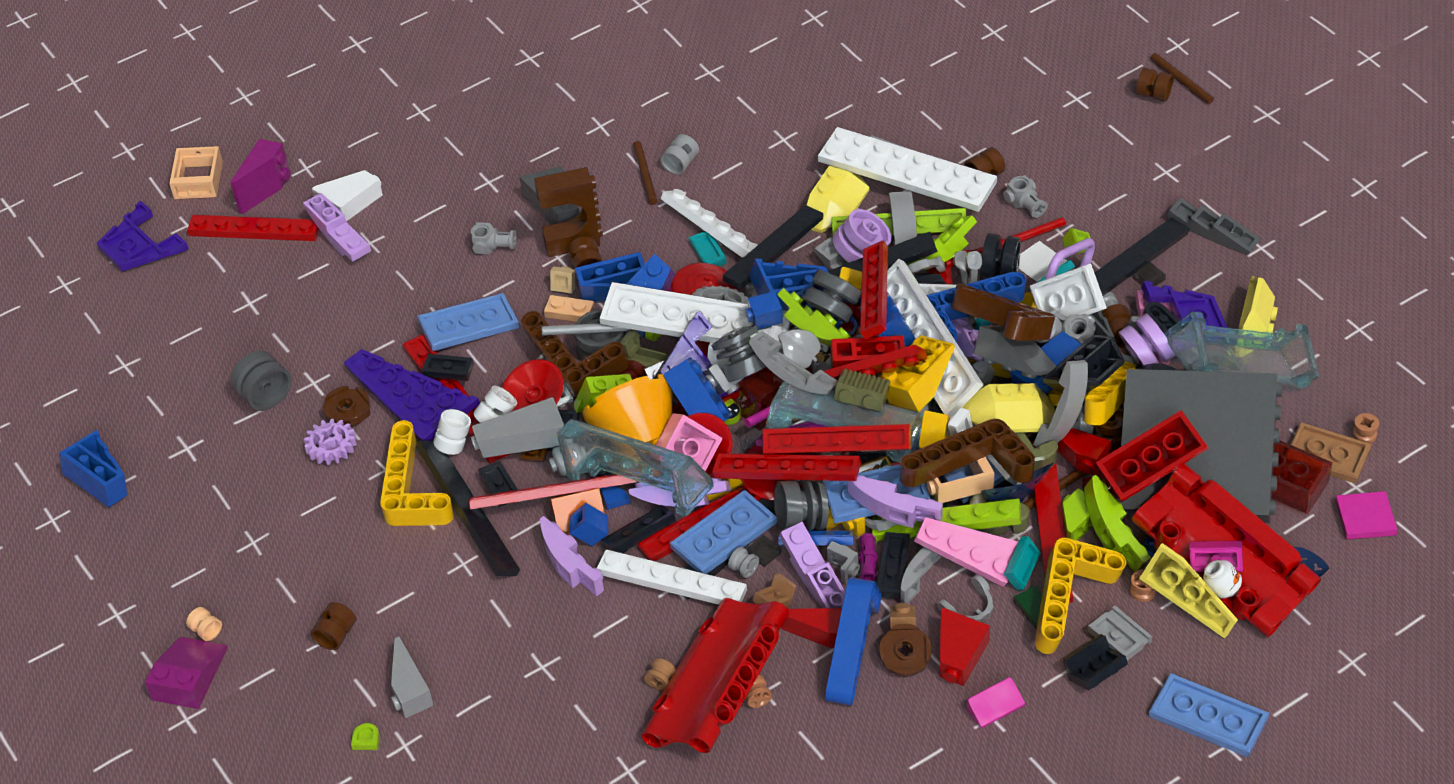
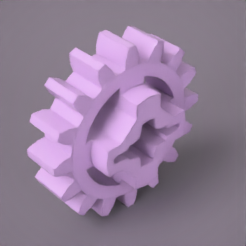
M331 419L329 423L322 420L321 426L314 424V431H307L308 437L304 438L306 453L309 454L311 460L317 459L318 464H321L323 460L326 461L327 465H330L332 460L339 463V458L347 459V453H353V446H357L354 429H351L349 423L344 425L343 420L338 421V423H335L334 419Z

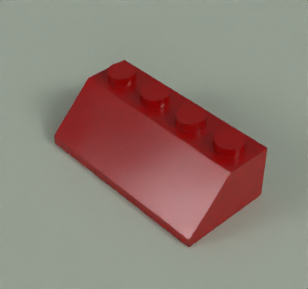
M1180 410L1097 461L1096 465L1111 491L1123 502L1209 448L1183 411Z

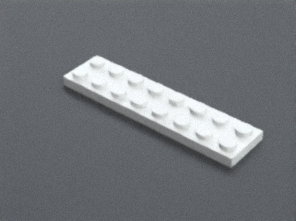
M839 127L835 129L818 155V162L977 212L981 210L997 183V176Z
M898 259L888 270L887 291L915 338L923 335L955 345L934 396L943 413L951 418L983 386V383L906 263Z
M614 282L611 284L600 316V324L681 337L695 313L701 311L713 327L698 340L711 343L718 341L721 336L732 330L752 326L753 322H748L745 309L748 308V304ZM782 310L783 323L759 329L758 332L750 337L752 338L763 331L780 342L778 335L790 331L792 324L784 316L787 311ZM780 346L779 352L783 354L782 347Z

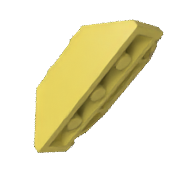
M828 166L808 199L807 206L823 213V220L811 230L823 233L827 231V228L832 227L831 217L849 216L853 210L858 209L869 192V186L859 174Z
M1253 276L1250 278L1235 340L1233 358L1239 359L1265 347L1267 337L1272 338L1274 324L1271 323V320L1276 321L1278 307H1274L1275 296L1263 278Z
M1035 383L988 384L978 390L962 407L969 410L972 424L978 425L994 418L1001 419L1014 433L1039 432L1041 424L1051 423L1055 413V408L1049 397Z

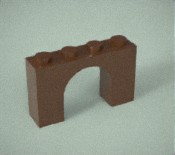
M584 167L534 178L536 194L541 209L565 204H574L582 207L579 214L571 220L542 227L548 257L569 253L570 243L582 236L593 238L599 247V237L603 236L601 224H597V221H601L598 207L595 208V205H598L599 202L596 191L593 192V189L596 188L594 175H589L588 168Z

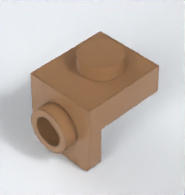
M778 573L774 575L770 587L755 593L753 602L762 604L777 601L789 607L796 585Z
M898 603L895 606H890V629L899 624L916 626L915 606H910L908 603Z

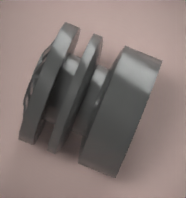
M757 325L732 330L721 336L718 341L711 345L713 351L725 349L717 354L716 357L718 360L725 358L730 360L722 367L728 382L739 380L767 367L749 344L750 336L759 331Z
M796 480L778 481L776 483L774 509L778 528L781 532L800 522H803L808 531L813 530L814 527L817 530L826 528L829 509L827 491L823 481L802 480L800 487Z

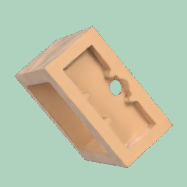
M219 146L176 148L169 183L174 199L217 197L223 165ZM212 166L210 176L184 177L186 167Z
M986 457L969 464L974 474L973 476L940 483L937 477L926 482L929 495H933L936 502L940 503L979 494L982 490L993 489L994 471Z

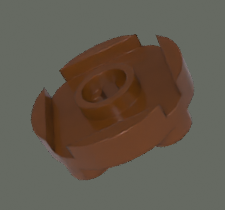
M342 386L332 390L325 397L326 402L322 407L328 422L331 419H334L335 423L343 420L344 425L349 423L350 426L360 423L371 414L369 397L359 387H356L355 390L349 389L348 386Z
M899 624L892 627L881 639L879 646L880 658L888 672L902 677L913 676L924 671L930 661L931 643L927 635L915 625ZM903 644H908V648L913 649V652L909 653L908 656H903L902 653L898 652V649H902Z

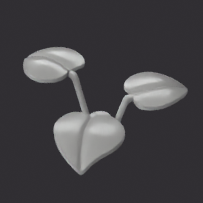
M797 329L778 335L783 355L804 369L807 368L806 370L810 373L815 374L819 370L831 369V365L825 362H817L815 355L820 351L821 346L818 338L813 333ZM856 335V336H853V337H851V338H864V337H863L862 335ZM833 391L828 394H816L812 402L814 419L831 415L834 426H842L849 416V404L834 401L835 395H833Z

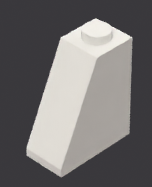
M366 170L312 188L313 196L322 193L345 215L346 221L383 195L380 179Z

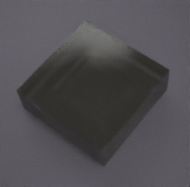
M1150 262L1134 273L1133 278L1141 285L1144 281L1152 282V286H1157L1166 280V274Z
M762 535L746 549L748 554H755L759 557V564L763 567H766L782 553L781 547L765 535Z

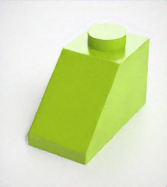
M1079 488L1071 495H1067L1061 504L1065 536L1077 541L1093 527L1087 510L1085 492Z

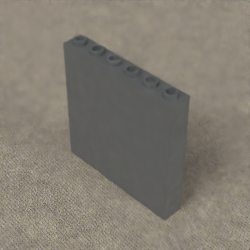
M1127 369L1121 447L1182 410L1209 448L1185 464L1200 475L1203 482L1207 480L1217 482L1264 523H1270L1271 515L1276 514V500H1272V491H1277V476H1273V467H1278L1279 453L1274 452V446L1279 444L1280 429L1275 428L1276 420H1281V405H1277V397H1282V382H1278L1277 373ZM1175 470L1123 502L1117 497V501L1122 504L1124 511L1127 513L1125 517H1133L1143 504L1167 484Z

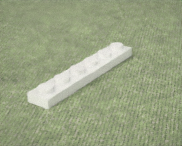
M682 190L663 191L661 200L742 258L758 245L747 240L744 234L734 231L727 222L720 221L713 212L702 208L699 202L685 196L686 193Z
M605 550L597 567L601 574L606 577L718 605L724 598H731L742 602L747 591V585L744 583L610 550Z

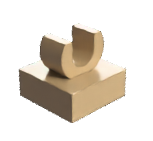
M553 266L551 269V290L572 294L575 290V270L571 267L562 266L561 268Z

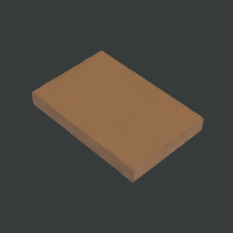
M1301 422L1287 451L1285 462L1356 484L1372 444Z

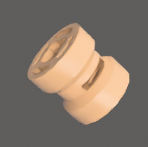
M204 607L194 609L186 621L187 627L197 632L198 636L205 641L213 640L222 629V622L215 616H211L210 612Z

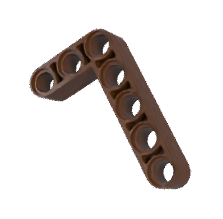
M956 285L952 309L1005 327L1003 336L1012 340H1050L1055 320L1054 314L968 285Z
M529 311L521 319V323L531 342L545 360L552 362L559 368L565 387L574 397L578 396L586 377L618 375L626 370L630 364L629 358L620 342L608 343L577 363L557 335H542L541 326L549 325L540 313Z
M994 418L903 456L901 459L900 481L904 486L916 487L981 458L992 455L1013 480L1019 483H1027L1033 478L1035 456L1003 420Z

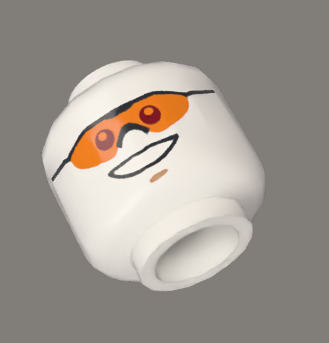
M1216 560L1205 568L1203 581L1218 598H1228L1237 594L1241 587L1242 576L1229 561Z

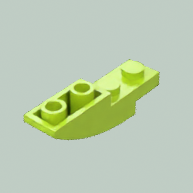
M972 215L957 217L951 223L952 227L948 231L933 239L938 252L906 265L908 266L923 259L931 260L938 256H941L944 262L953 258L955 252L962 251L969 244L964 236L977 221Z
M783 288L777 294L790 308L784 316L799 330L813 333L820 343L831 347V339L851 338L842 327L837 329L834 326L837 321L829 313L823 315L819 310L814 312L808 305L803 307L801 305L803 300L796 292L793 291L790 294Z
M1095 475L1084 488L1085 501L1092 525L1106 549L1121 553L1134 572L1141 570L1151 557L1148 555L1146 548L1132 535L1130 528L1122 522L1127 514L1122 504L1112 496L1106 484Z

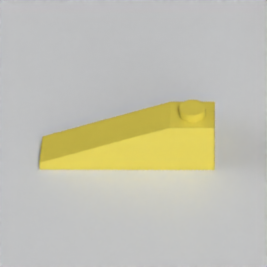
M1163 543L1159 546L1139 579L1217 634L1226 638L1238 619L1183 557Z

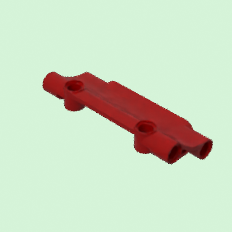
M1187 464L1178 467L1167 484L1143 504L1132 517V521L1154 539L1153 544L1156 549L1163 543L1183 557L1189 565L1190 542L1242 541L1243 571L1239 572L1242 576L1241 587L1234 596L1219 599L1236 618L1249 621L1267 638L1278 629L1290 613L1321 581V578L1304 563L1300 564L1301 556L1292 545L1213 480L1203 482L1202 477ZM1196 572L1203 580L1205 572Z
M724 598L713 616L700 627L696 638L660 698L655 702L652 708L654 714L641 734L643 741L654 748H661L673 742L686 743L698 752L709 753L721 733L719 727L732 722L779 640V631L789 615L787 607L777 601L750 604L731 598Z

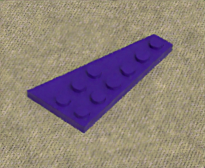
M363 349L343 362L345 367L399 421L405 420L412 423L415 436L420 441H431L435 438L441 414L445 410L454 409L467 414L480 404L479 399L471 395L469 397L464 395L462 391L456 388L452 390L443 386L437 380L415 371H407L403 366L388 363L384 358Z

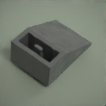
M1001 325L980 326L974 355L983 357V362L990 364L1000 363L1003 369L1010 371L1020 370L1022 371L1021 375L1029 378H1036V375L1045 377L1056 367L1034 340L1017 341L1003 336L1005 327Z

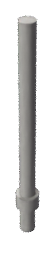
M600 323L541 326L542 335L633 330Z

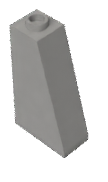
M553 397L472 426L475 434L471 437L475 450L480 449L483 458L555 447L570 442Z

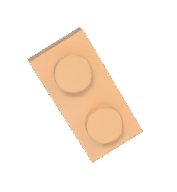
M550 295L544 315L546 318L577 322L581 316L594 310V301Z

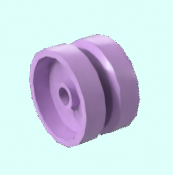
M863 209L853 210L833 234V243L836 250L848 262L863 258L864 248L882 240L885 241L887 246L891 242V233L884 221L874 213Z
M1147 313L1136 319V326L1141 335L1129 325L1118 332L1129 354L1141 367L1146 364L1158 363L1154 353L1160 360L1166 363L1176 356V352L1164 333Z

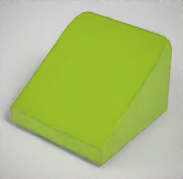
M1070 228L1062 241L1064 247L1067 248L1091 237L1088 232Z

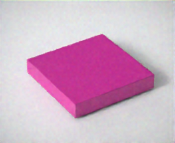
M1386 491L1336 495L1335 502L1346 540L1397 535V526Z

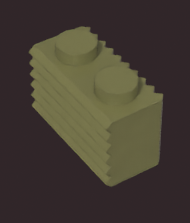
M845 368L837 382L834 401L881 412L887 399L890 380L880 379L879 376L876 378L870 374H861V372H852L851 369L847 370Z

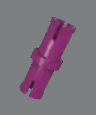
M870 533L860 536L861 550L858 554V561L861 564L860 579L875 581V566L878 561V554L875 551L876 537Z

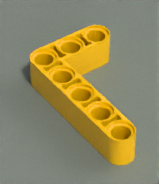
M1124 362L1100 386L1092 389L1085 396V423L1089 425H1102L1125 401L1127 369H1136L1135 364Z
M405 420L398 421L393 425L381 496L384 520L391 526L446 525L454 518L451 500L447 494L410 493L417 442L412 423Z
M1060 538L1056 541L1048 558L1035 636V646L1040 652L1044 654L1055 652L1064 635L1073 574L1108 584L1115 583L1126 566V559L1121 553L1069 538Z

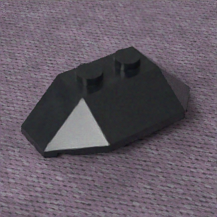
M1093 334L1043 378V382L1058 392L1063 393L1064 387L1058 382L1067 361L1085 360L1088 364L1087 393L1100 386L1124 364V358L1114 337Z

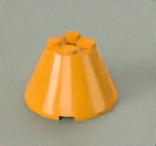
M663 374L657 375L659 379L649 380L648 376H644L620 384L595 398L597 403L591 408L587 405L582 413L586 423L627 459H633L634 463L643 462L648 458L647 456L654 450L672 416L673 390Z

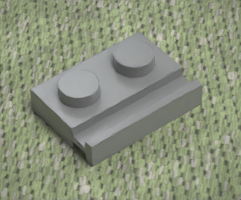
M1113 606L1110 612H1105L1088 625V632L1095 638L1100 634L1105 635L1109 648L1125 655L1127 661L1140 652L1147 643L1150 644L1152 642V636L1116 606Z

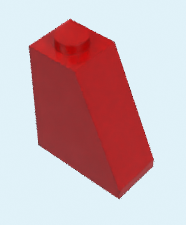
M942 608L940 632L941 678H944L949 683L965 685L990 641V625Z

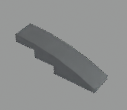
M1181 197L1166 215L1190 228V231L1205 239L1248 255L1261 239L1225 213L1219 217L1203 205L1199 209L1195 208Z

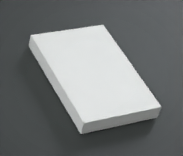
M1091 264L1030 285L1037 308L1048 313L1056 309L1060 314L1067 317L1076 314L1082 316L1083 314L1089 315L1107 308Z

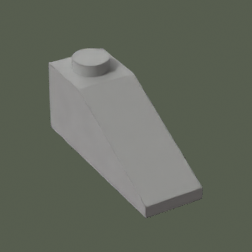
M400 637L394 639L391 680L394 696L390 697L395 710H401L406 719L434 705L428 686Z

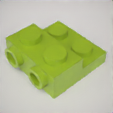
M630 374L586 377L574 403L576 413L583 412L587 405L590 408L597 403L595 398L606 391L632 380Z

